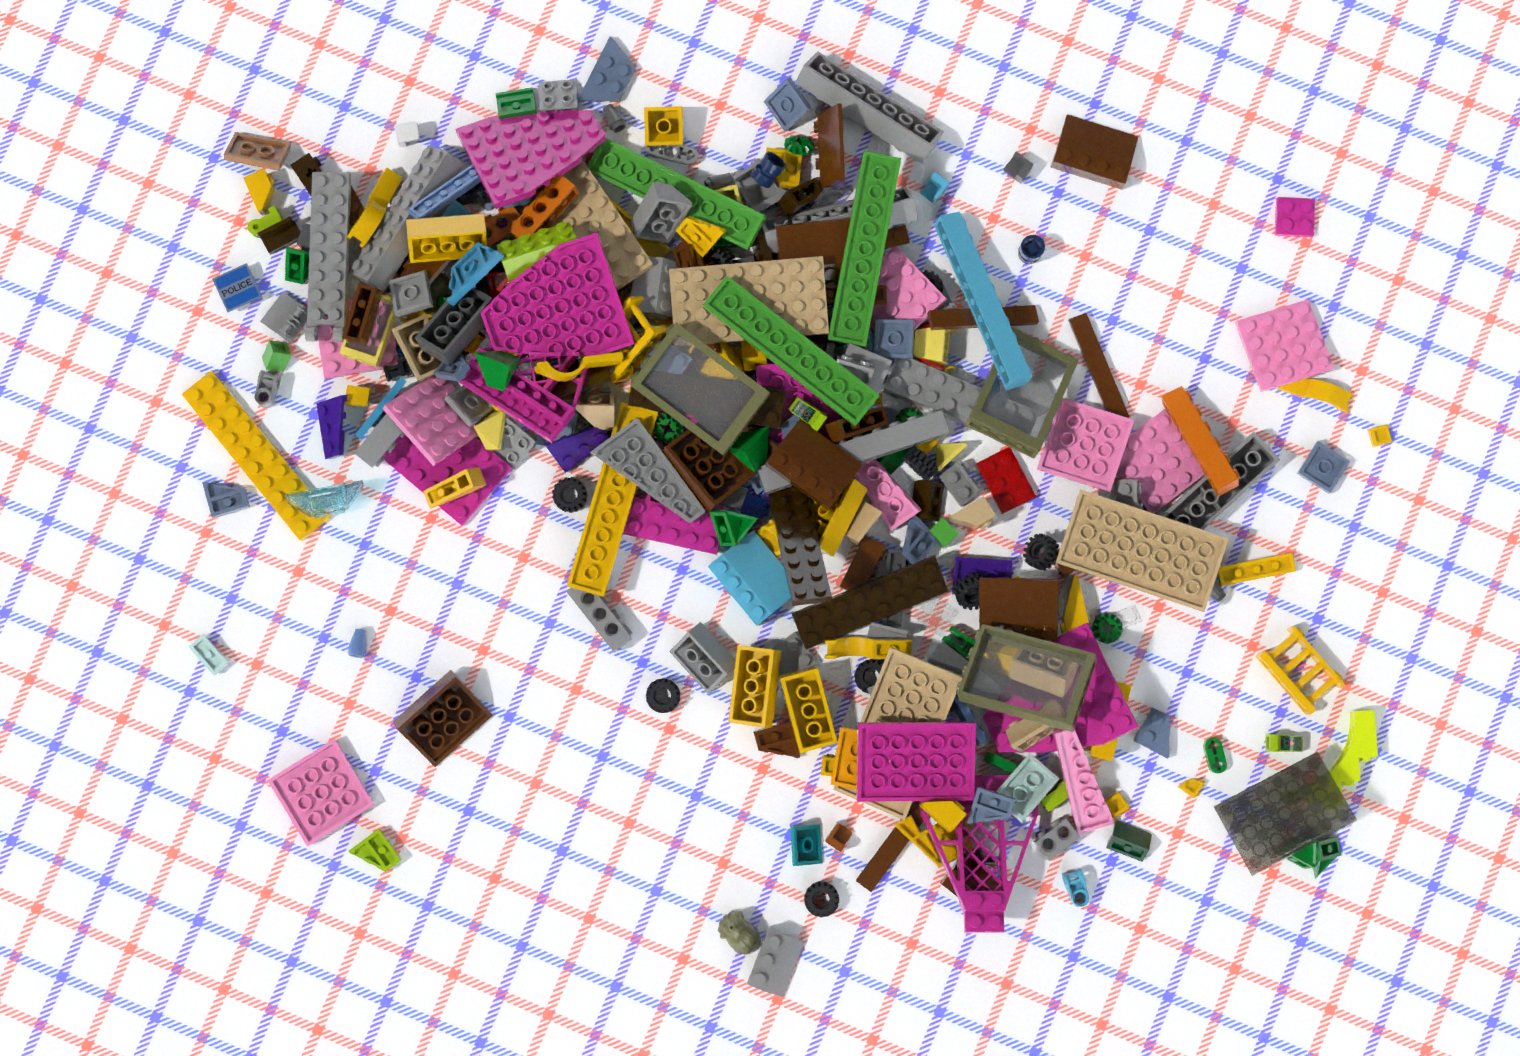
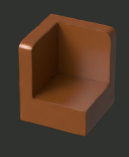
M836 822L824 841L839 852H842L852 835V831Z

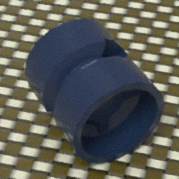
M768 151L761 158L760 163L752 170L751 176L759 185L770 188L776 181L775 176H780L786 168V164L778 155Z
M1037 235L1026 236L1018 248L1019 259L1025 264L1032 265L1037 263L1045 251L1044 240Z

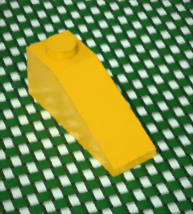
M480 467L470 468L424 490L423 493L429 508L432 509L486 486Z
M1078 575L1073 576L1070 581L1061 618L1062 623H1059L1062 634L1086 622L1089 624Z

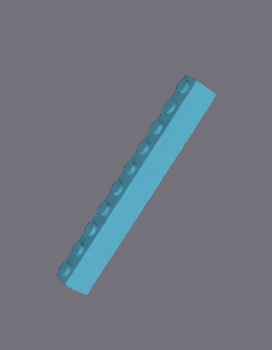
M960 211L940 215L934 227L1005 390L1025 386L1033 377L1031 368L1025 361L1024 352L1018 345L1016 334L1013 333L1009 318L1003 311L1002 303L996 295L995 287L988 277V271L984 267L980 253L974 245L973 237L966 227V221Z

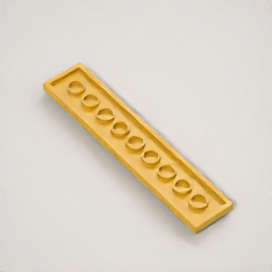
M212 370L181 394L300 541L331 518Z
M621 402L611 436L638 418L652 437L659 413L641 407L628 406L627 403ZM604 462L567 582V587L605 597L637 488L635 484Z

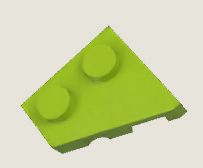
M380 828L348 850L350 854L363 859V861L376 866L384 872L402 860Z

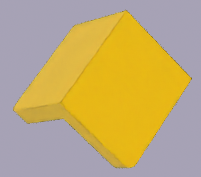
M347 385L346 395L348 396L347 402H344V404L348 407H367L369 395H372L373 391L367 387Z

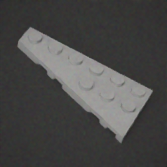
M638 418L590 452L688 523L693 522L706 512Z

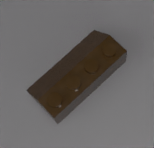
M583 357L576 359L567 371L573 372L578 369ZM605 366L588 368L581 393L611 380ZM541 374L535 375L536 381L547 380L546 376ZM571 380L566 382L559 381L550 393L565 401L575 396L578 385Z

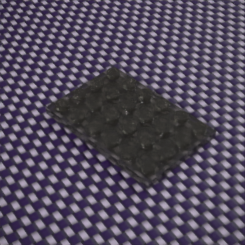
M1318 751L1213 806L1251 876L1268 869L1358 821Z

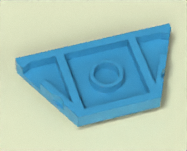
M477 242L451 267L449 288L452 290V296L447 298V302L454 306L489 273L504 255Z
M402 377L398 379L355 433L357 438L361 440L373 424L378 425L384 417L382 415L384 405L395 398L407 382Z

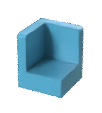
M934 172L920 194L935 205L949 187L950 182Z

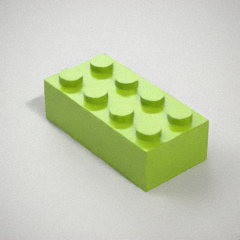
M561 222L554 227L542 228L530 235L524 234L514 240H505L496 246L498 252L504 255L501 261L508 281H512L560 244L577 238L570 222Z

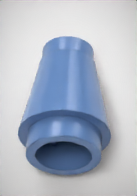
M355 629L347 649L349 656L363 658L364 654H366V630Z

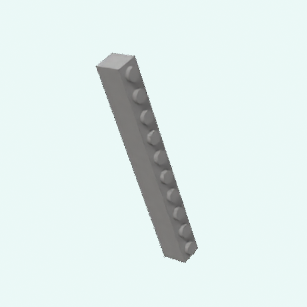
M934 409L926 412V416L920 418L918 415L912 416L907 419V422L900 423V421L889 424V428L882 430V427L871 430V434L865 436L863 433L857 434L852 437V440L845 441V439H842L834 444L859 462L865 463L947 436L949 429L942 410L937 412ZM766 465L761 466V470H758L766 495L793 486L766 467Z

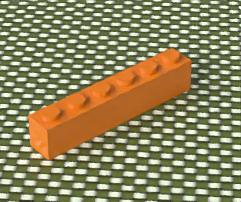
M1180 386L1162 395V405L1171 417L1216 495L1220 496L1238 487V479L1240 478L1238 471L1235 468H1231L1228 455L1220 450L1221 444L1216 436L1213 437L1211 435V428L1208 422H1203L1200 417L1202 413L1199 407H1194L1191 402L1193 399L1188 390L1185 391Z

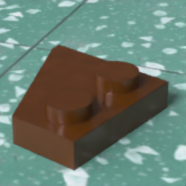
M791 721L774 725L771 728L753 731L758 751L800 758Z

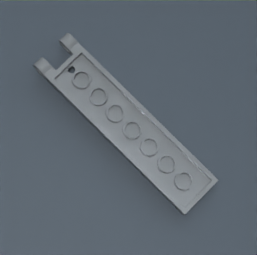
M312 172L307 327L305 328V339L307 342L318 341L319 325H335L332 334L333 341H344L342 336L347 320L349 239L347 235L350 231L352 175L350 172ZM326 314L328 315L327 320L324 319V316Z

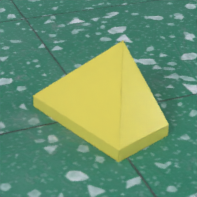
M503 411L490 413L474 426L486 450H501L506 413Z
M965 442L936 444L935 465L938 468L937 473L967 447Z

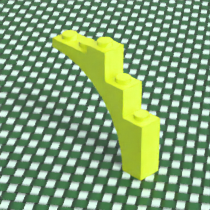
M1375 710L1350 711V727L1347 741L1334 765L1321 778L1307 786L1293 791L1279 792V799L1286 801V804H1298V800H1305V803H1317L1318 799V805L1325 807V810H1337V806H1343L1341 782L1343 786L1355 785V781H1361L1359 758L1360 761H1372V757H1378Z

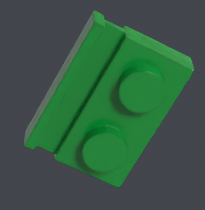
M533 87L495 93L499 119L537 114Z

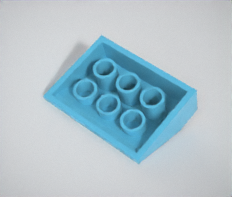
M754 530L746 535L737 546H732L707 566L756 626H759L791 599L784 566Z

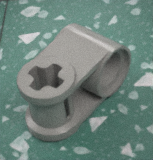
M265 370L259 372L254 399L262 408L268 409L274 405L281 383V374L265 373ZM263 395H269L266 402H261Z

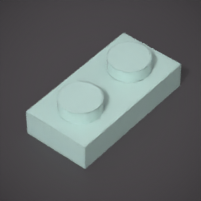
M205 634L199 636L188 646L214 676L229 664L228 660Z

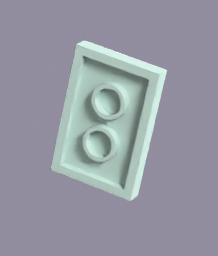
M1029 753L996 792L1016 799L1012 815L1022 823L1059 778Z

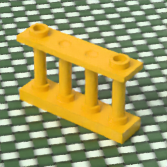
M631 296L624 301L622 306L635 344L632 350L628 346L621 348L625 359L620 364L613 365L615 369L610 376L613 383L627 381L633 374L634 367L638 368L666 332L663 325L651 326L638 306L644 300L643 296ZM632 314L636 316L645 329V334L642 337L639 336L628 320Z
M1291 626L1287 628L1291 635L1273 651H1261L1255 657L1304 714L1311 715L1316 711L1314 702L1332 686L1335 685L1337 688H1341L1345 684L1340 673L1334 672L1304 638V632L1299 627ZM1297 641L1303 650L1284 667H1279L1275 663L1276 657ZM1309 655L1316 665L1299 680L1292 682L1288 678L1289 672ZM1322 670L1329 679L1309 697H1305L1301 692V687Z

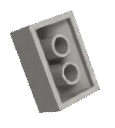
M654 181L631 219L634 237L669 244L677 228L691 208L692 202L672 185Z
M648 256L654 267L631 281L629 297L643 296L644 300L638 307L645 317L658 321L672 318L669 269L678 268L677 262L663 257Z
M386 414L354 454L371 468L374 466L379 467L385 460L383 455L386 451L391 452L397 445L395 440L399 435L403 438L405 433Z
M699 622L688 631L669 651L707 694L735 669L736 659L702 622Z
M768 927L749 975L747 985L783 997L805 941Z

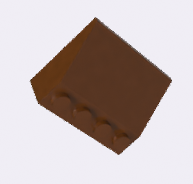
M838 103L817 115V121L814 122V133L818 135V140H814L815 151H818V158H815V169L819 170V177H816V179L825 191V194L843 193L845 182L842 103Z
M1067 114L1050 168L1122 190L1128 178L1139 136Z
M851 217L777 225L778 260L823 256L825 283L838 282Z
M704 417L695 424L717 441L724 435L711 418ZM689 429L662 450L663 454L708 513L717 508L757 474L730 451L726 455H722Z
M802 420L796 423L766 461V467L828 511L863 465Z
M980 578L979 630L982 624L1042 640H1058V579Z
M449 670L393 722L397 730L436 767L490 719L493 714L452 670Z

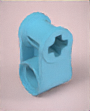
M1077 868V871L1068 874L1061 873L1070 902L1077 907L1086 906L1090 898L1081 868ZM1078 892L1084 895V901L1080 904L1075 901V895Z

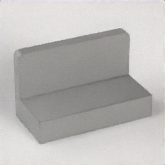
M871 622L867 637L872 639L907 638L909 631Z

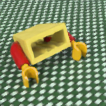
M929 322L923 325L921 329L915 331L914 357L919 362L947 374L948 369L956 370L953 366L945 367L944 365H948L950 332L955 333L958 329L931 330Z

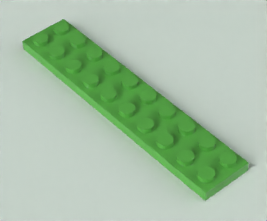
M607 138L601 145L597 146L587 166L592 174L644 199L654 181L672 185L692 202V206L685 218L691 216L725 228L727 231L721 238L748 251L766 219L764 214Z
M863 151L827 340L866 347L902 158Z
M729 276L724 278L703 304L706 310L852 425L856 426L880 395L841 364L837 363L836 360Z

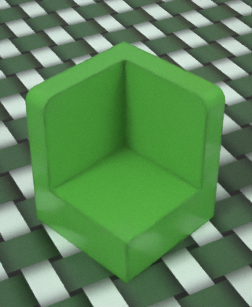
M268 341L262 356L266 370L284 372L291 357L287 342Z
M943 517L930 529V532L939 541L938 544L943 549L959 534Z

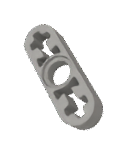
M644 145L645 152L650 157L692 166L698 161L697 150L690 146L664 145L663 154H660L661 151L659 149H654L651 152L650 148ZM670 147L677 150L676 155L673 157L666 154V150ZM680 149L682 150V154L688 155L689 152H692V156H694V158L687 160L686 156L681 155V159H679Z

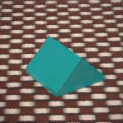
M820 824L790 826L792 865L822 864Z

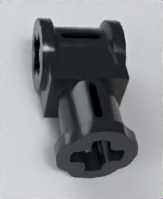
M405 357L397 360L398 364L388 367L387 365L383 366L388 382L401 376L403 379L415 377Z

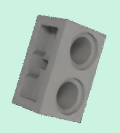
M1057 818L1050 824V829L1047 831L1043 829L1035 835L1036 839L1033 842L1048 861H1051L1080 838L1066 818ZM1064 826L1067 828L1068 833L1062 838L1059 836L1058 831ZM1047 838L1052 840V847L1050 849L1043 847V841Z

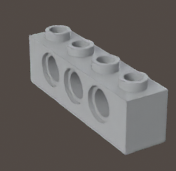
M573 588L566 591L614 653L633 639L630 636L633 632L626 624L622 626L618 621L621 617L615 609L611 611L607 607L609 602L605 597L594 595V601L591 604H586L584 597L591 593ZM604 609L606 611L605 618H596L597 610ZM616 624L618 626L617 633L609 634L608 626Z

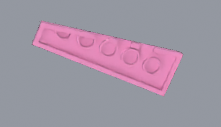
M853 436L845 438V441L852 440ZM876 459L862 463V467L854 477L868 489L866 495L874 507L882 512L881 517L890 531H893L922 511Z
M1063 729L1053 730L1076 832L1079 835L1115 824L1075 730L1074 732Z

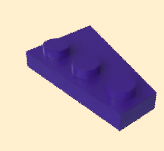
M339 395L316 403L325 459H334L344 455L345 432L342 428L343 419H346L344 402H347L348 395Z
M591 425L578 430L575 434L559 437L560 439L553 443L548 441L543 444L566 473L591 455L590 452L609 439L610 436L605 430Z
M955 556L952 595L954 594V584L958 583L957 580L959 578L962 580L963 575L969 577L968 573H972L973 576L977 573L979 577L982 575L984 578H1011L1013 560Z

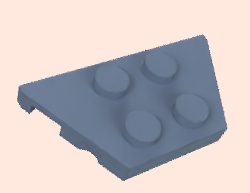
M609 36L578 98L580 103H584V101L620 102L636 71L634 64L611 36Z

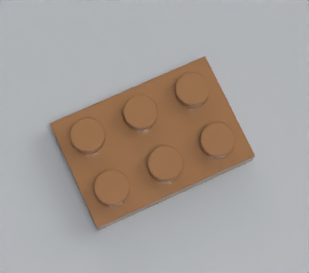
M235 132L223 154L224 160L280 171L291 149V142Z

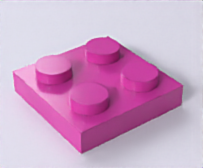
M1277 197L1274 236L1312 238L1314 236L1315 199Z

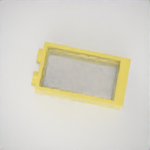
M387 293L386 296L382 295L367 347L344 340L339 352L343 357L379 368L392 332L391 329H393L397 318L394 313L391 294Z

